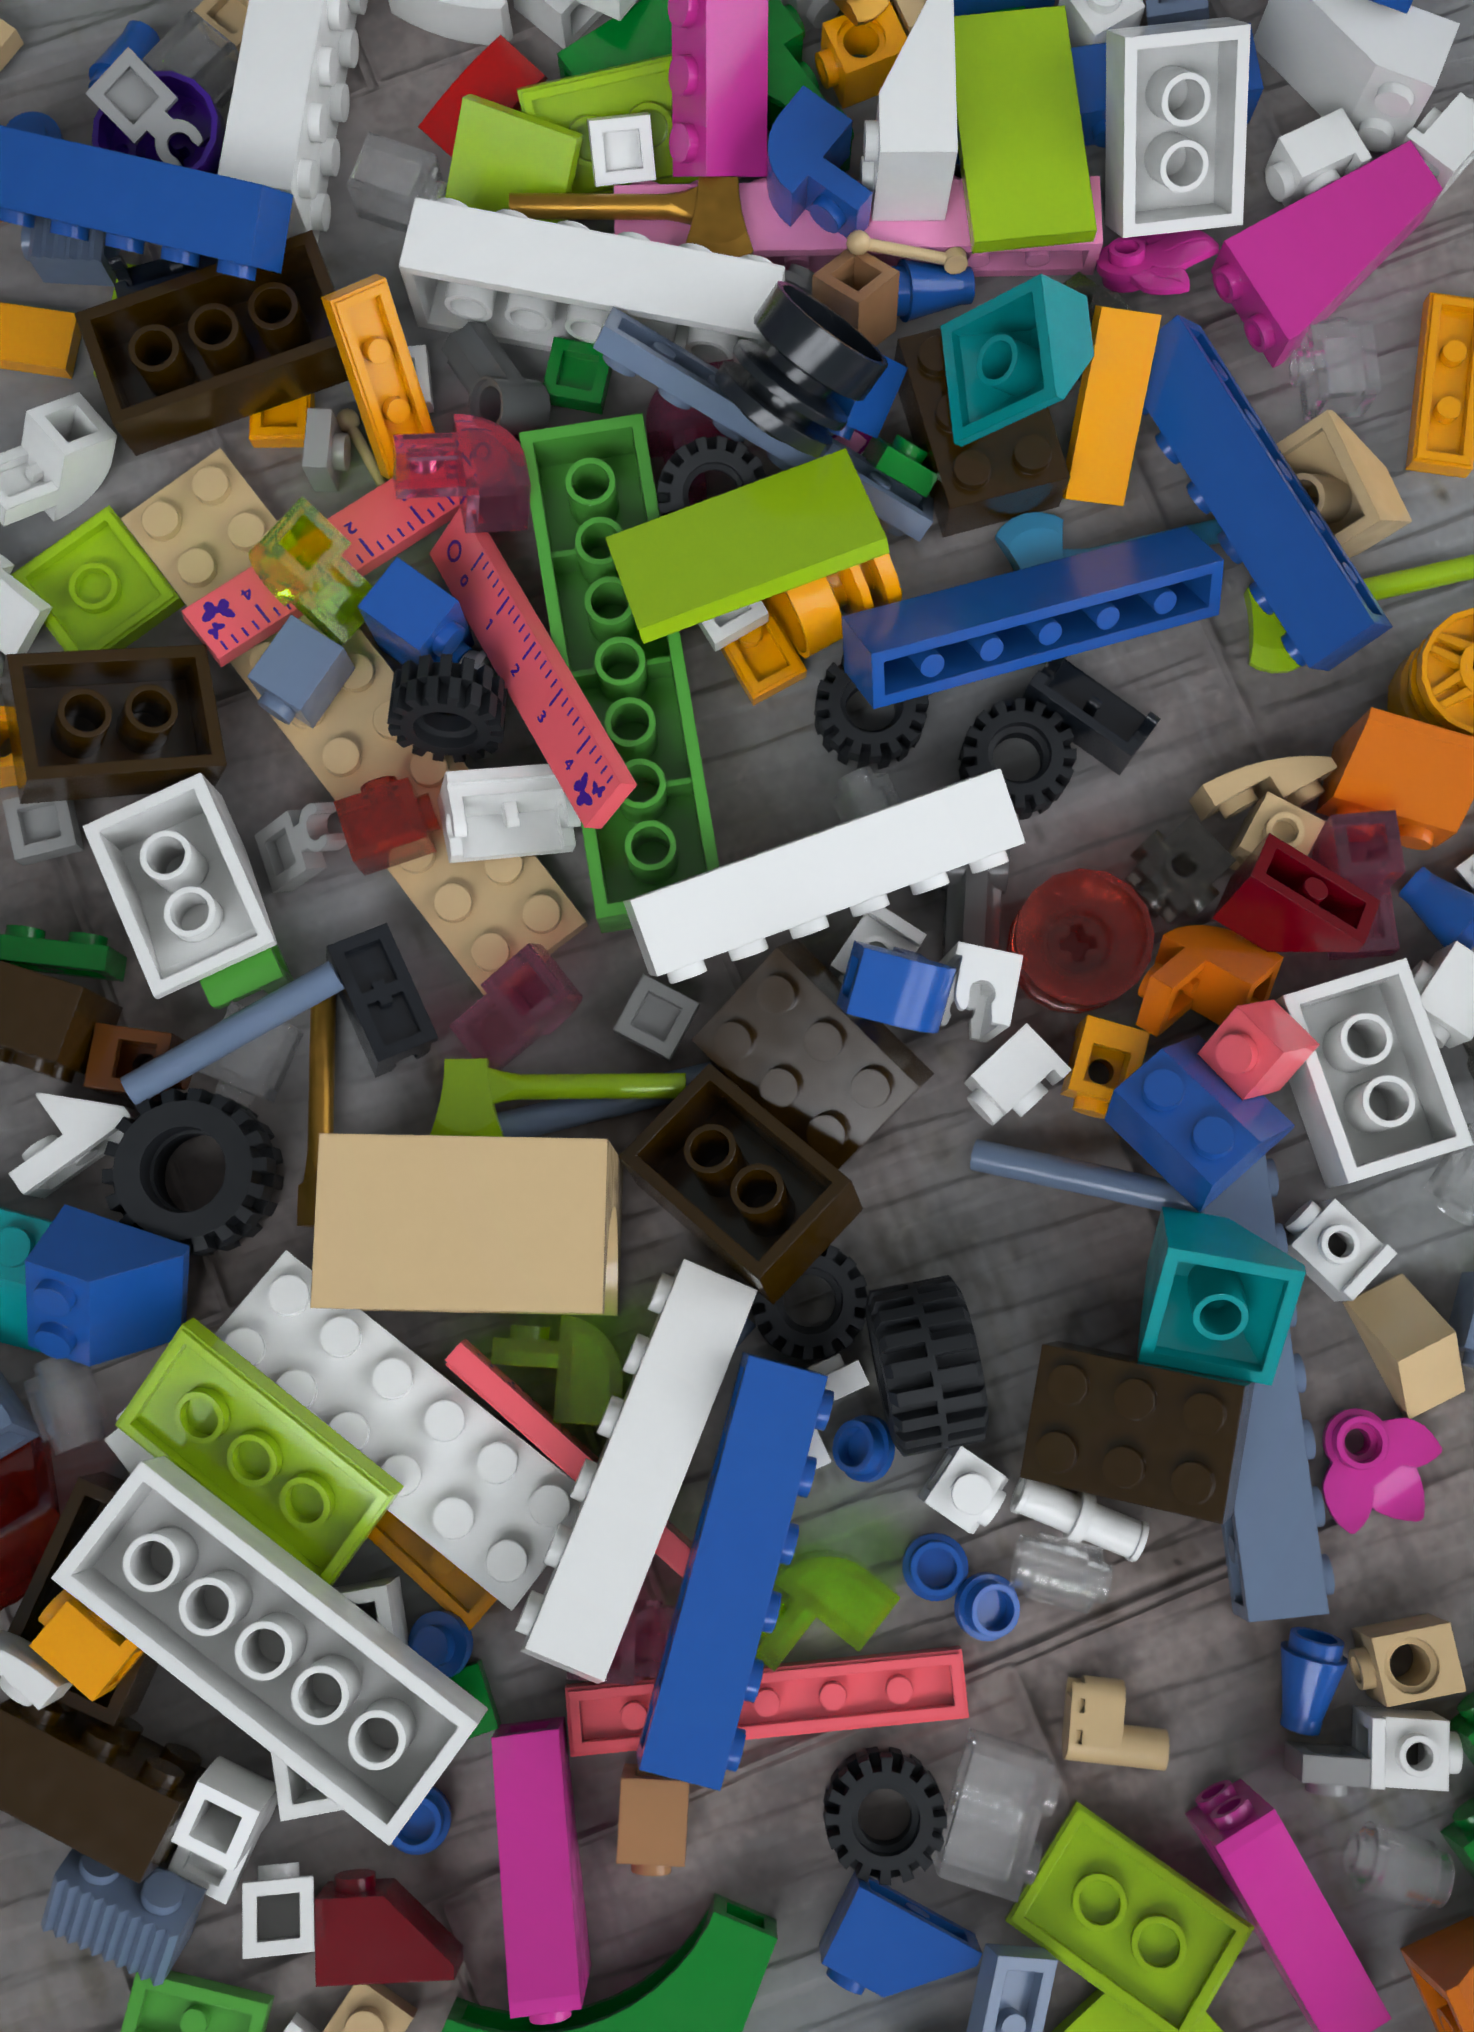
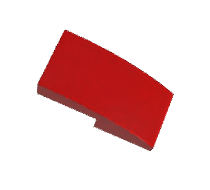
M500 35L459 75L429 111L418 128L452 158L462 98L464 96L473 94L521 112L516 88L546 82L548 77Z

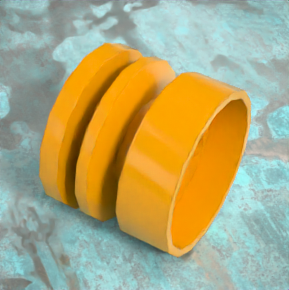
M888 553L766 598V601L796 652L806 659L843 638L840 608L846 615L902 601V591L897 573Z
M1474 608L1452 614L1399 664L1388 686V712L1474 737Z

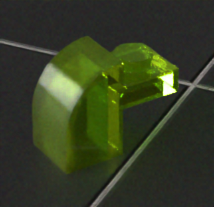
M301 496L250 549L248 555L254 571L268 590L284 606L291 602L320 631L340 646L344 645L365 622L357 606L373 586L341 556L352 543L312 504Z
M561 1315L559 1341L549 1340L550 1327L511 1325L510 1338L493 1337L491 1364L557 1368L553 1422L599 1425L611 1396L614 1395L624 1399L626 1393V1372L622 1371L624 1361L620 1350L612 1338L591 1321L576 1316Z
M827 1549L799 1554L793 1557L789 1566L783 1564L778 1568L775 1583L786 1591L790 1597L784 1604L781 1602L779 1615L772 1634L761 1633L756 1657L764 1661V1664L775 1671L816 1617L855 1650L860 1652L901 1597L896 1589L863 1562L849 1554Z

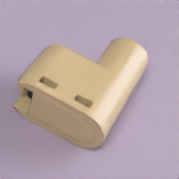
M1082 1675L1081 1678H1067L1062 1731V1756L1064 1760L1166 1771L1169 1761V1734L1167 1729L1124 1725L1126 1687L1123 1679Z

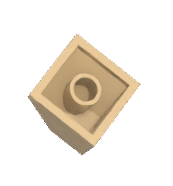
M1327 409L1276 444L1349 558L1362 553L1412 522L1386 466L1333 410Z

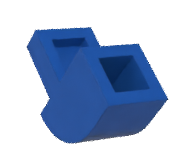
M804 85L778 115L769 134L767 156L768 195L779 217L790 227L806 209L822 229L830 233L838 232L847 238L854 230L865 231L869 226L873 195L872 191L839 169L850 156L853 120Z
M854 940L837 1005L849 1015L925 1033H939L957 968L931 961L917 952L898 947L889 950Z

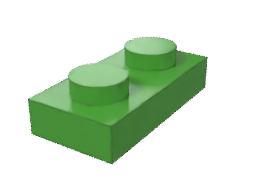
M172 1970L163 1984L153 1986L151 1978L141 1980L139 1973L136 1972L121 2032H266L274 1995Z

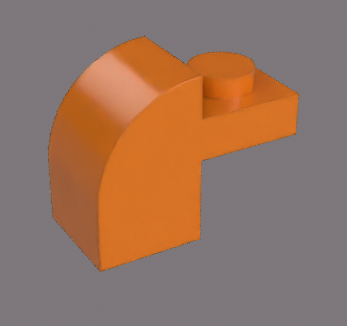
M1188 925L1168 931L1162 937L1154 965L1148 970L1139 986L1138 996L1143 998L1135 1025L1158 1037L1190 1009L1221 1025L1236 1006L1269 999L1284 957L1276 952H1267L1226 928L1210 925Z

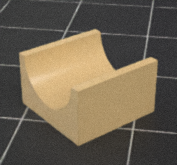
M319 1133L310 1308L394 1312L619 1316L623 1163L608 1139Z

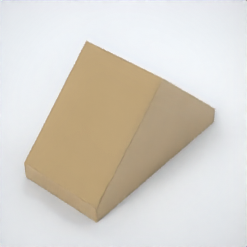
M1397 1274L1360 1293L1353 1301L1343 1302L1403 1417L1412 1419L1465 1391L1456 1331L1404 1274Z

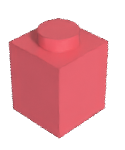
M1272 999L1236 1006L1197 1054L1242 1100L1280 1091L1320 1044Z

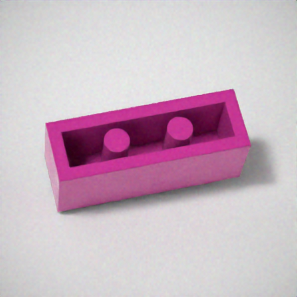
M668 0V15L672 23V61L669 66L668 79L672 91V130L669 137V149L673 158V177H767L768 0Z

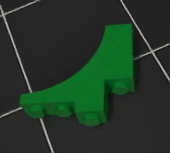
M641 0L631 7L621 21L612 18L558 52L560 78L671 54L672 23L668 15V0ZM768 0L767 130L771 131L778 115L803 85L826 101L820 93L819 83L814 72L807 63L802 61L803 39L806 35L804 24L795 8L790 4L784 6L780 0ZM837 106L835 107L836 109L844 113L842 109H840ZM853 128L851 136L850 156L839 168L844 172L850 169L852 140L854 139Z
M714 1893L710 1906L696 1928L679 1949L656 1970L621 1992L582 2006V2009L572 2010V2015L568 2019L547 2025L532 2024L529 2021V2016L510 2019L509 2011L482 2006L456 1997L442 2032H742L778 1939L777 1919Z

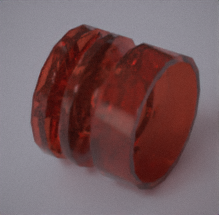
M1079 868L1053 875L1031 892L1009 927L1006 952L1023 955L1018 986L1028 999L1052 1012L1077 1015L1101 1009L1138 983L1151 961L1155 933L1148 907L1131 885L1108 872ZM1070 932L1076 933L1078 942L1088 943L1089 950L1079 957L1078 962H1073L1070 951H1060L1059 944L1063 943L1070 936Z

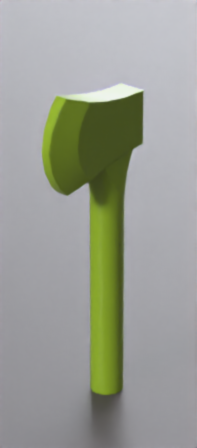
M1474 554L1363 578V581L1377 601L1474 579ZM1247 587L1244 592V599L1249 623L1248 665L1256 670L1272 674L1288 673L1302 667L1292 659L1285 649L1281 636L1286 633V630L1275 613L1272 615L1265 613L1253 598L1249 587Z
M487 1058L444 1059V1079L441 1098L430 1135L504 1137L495 1104L505 1101L675 1099L686 1087V1073L519 1074L490 1068L489 1059Z

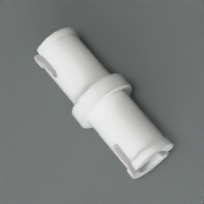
M1021 1477L1013 1492L1010 1504L1011 1512L1015 1514L1020 1513L1063 1531V1539L1077 1545L1084 1540L1121 1555L1128 1561L1136 1562L1145 1548L1149 1535L1148 1522L1136 1520L1096 1503V1495L1081 1491L1074 1494L1055 1485Z

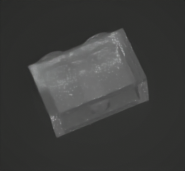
M969 1727L945 1811L947 1814V1829L943 1828L942 1833L945 1842L941 1852L934 1850L932 1857L938 1877L1018 1903L1023 1883L1032 1885L1039 1869L1042 1844L1036 1842L1035 1838L1041 1816L1050 1817L1053 1814L1060 1791V1776L1053 1774L1056 1765L1045 1751Z

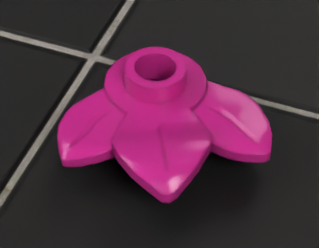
M1202 230L1129 238L1120 237L1101 249L1099 258L1096 260V270L1102 277L1103 285L1114 292L1130 293L1141 290L1143 293L1151 295L1187 293L1190 291V280L1185 270L1194 264L1219 254V244Z
M1359 1408L1344 1409L1333 1415L1324 1428L1322 1438L1324 1452L1330 1464L1325 1472L1321 1488L1324 1502L1335 1522L1346 1532L1355 1534L1365 1524L1372 1509L1394 1519L1414 1522L1422 1521L1425 1513V1497L1417 1468L1428 1464L1442 1453V1447L1434 1435L1421 1423L1406 1417L1381 1420L1374 1413ZM1352 1429H1358L1364 1437V1445L1359 1452L1352 1454L1345 1446V1437Z

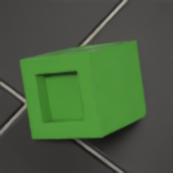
M277 944L199 981L209 1004L215 1009H222L261 990L270 994L293 981V977Z

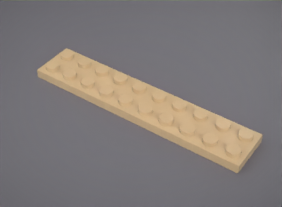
M221 448L120 518L187 607L292 541ZM332 596L298 619L344 647L355 666L354 671L314 728L309 727L295 717L288 725L271 714L270 716L480 992L489 1001L588 927V924L535 855L449 863L437 799L446 771L469 769L464 762L454 763L453 756L444 755L443 762L432 760L433 753L427 751L421 757L412 753L413 744L403 748L396 743L397 736L390 735L388 731L389 724H387L392 682L395 673L338 599ZM278 632L230 662L258 700L261 695L247 676Z

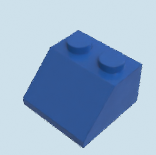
M1199 1035L1162 1048L1115 1088L1104 1120L1200 1213L1292 1131L1295 1125L1264 1095L1242 1100L1197 1054L1206 1041Z
M64 1204L25 1259L28 1346L39 1349L49 1357L55 1359L66 1358L90 1367L169 1343L180 1326L187 1320L190 1246Z

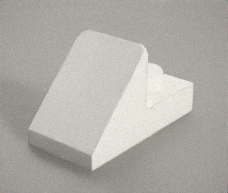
M38 1092L35 1095L63 1135L60 1137L50 1135L31 1145L22 1154L25 1162L8 1174L23 1195L45 1199L105 1156L104 1152L108 1141L120 1143L124 1133L115 1127L124 1116L135 1120L140 1114L138 1111L125 1106Z

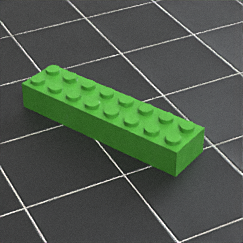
M643 413L519 432L552 641L637 783L634 790L602 829L584 828L581 822L596 919L601 933L632 929L623 901L720 867L680 631L643 644L605 537L660 517Z

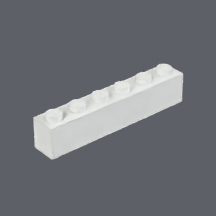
M1001 768L633 897L623 901L649 975L658 977L667 974L670 984L706 972L707 968L704 960L728 951L731 961H737L769 949L765 937L787 929L790 930L792 939H797L828 928L829 923L826 915L850 907L852 916L857 917L890 905L886 893L908 885L912 894L918 895L950 883L946 872L969 864L971 872L974 874L1007 863L1009 859L1006 850L1026 842Z
M686 1259L682 1261L674 1277L662 1273L647 1308L658 1314L649 1337L637 1333L622 1371L633 1375L624 1399L614 1395L611 1396L596 1433L607 1437L597 1463L587 1458L585 1459L572 1489L570 1498L581 1502L571 1528L559 1523L543 1560L544 1564L554 1568L544 1594L531 1590L515 1628V1631L527 1635L520 1652L596 1684L605 1682L758 1290Z

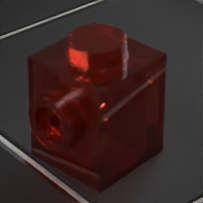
M395 776L379 777L363 784L360 787L361 793L334 801L352 860L364 876L437 852L431 832L440 830L441 825L429 792L418 796L408 777L397 780Z

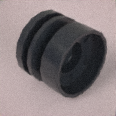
M778 281L754 316V324L771 344L770 347L766 348L750 340L739 339L733 347V354L740 364L734 361H724L715 374V382L746 418L766 434L802 453L815 458L823 457L833 444L832 436L826 428L842 431L848 423L847 415L831 396L832 393L835 392L854 401H863L888 367L887 359L860 331L832 309L805 291L787 282Z

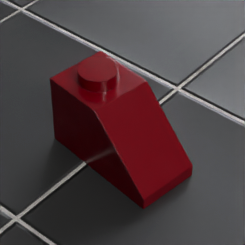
M1269 833L1231 875L1212 919L1267 952H1358L1365 945L1381 901Z
M370 1869L342 1871L335 1874L334 1881H328L314 1899L316 1987L455 1980L463 1962V1945L395 1878L376 1879V1872Z

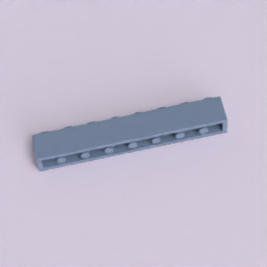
M1265 1154L1206 1207L1204 1214L1229 1218L1288 1254L1286 1232L1281 1223H1275L1272 1197H1277L1279 1191L1278 1172L1272 1158L1266 1159ZM1295 1307L1290 1327L1296 1326L1297 1307ZM1290 1327L1272 1386L1260 1383L1254 1384L1234 1513L1223 1525L1221 1524L1233 1614L1247 1622L1329 1614L1327 1595H1332L1335 1590L1331 1561L1327 1554H1321L1317 1527H1323L1325 1524L1324 1502L1317 1486L1312 1487L1308 1464V1460L1315 1458V1437L1309 1420H1302L1299 1393H1304L1306 1390V1372L1300 1354H1293Z

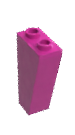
M1410 140L1224 240L1211 269L1214 287L1220 298L1226 303H1231L1244 323L1246 337L1253 349L1260 353L1263 352L1272 368H1275L1284 363L1424 221L1443 188Z
M565 1716L501 1724L491 1737L510 2019L529 2016L530 2023L536 2025H547L564 2021L572 2015V2010L582 2009L592 1966Z
M1241 1778L1234 1783H1231L1230 1780H1222L1204 1789L1195 1799L1197 1806L1184 1814L1245 1917L1255 1927V1934L1313 2032H1372L1391 2020V2016L1276 1810Z

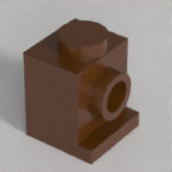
M95 1023L83 1086L105 1095L129 1097L122 1086L120 1078L140 1067L146 1058H156L185 1040L173 1033ZM192 1075L165 1091L171 1089L186 1090ZM161 1093L157 1094L156 1096L150 1099L154 1101H161Z

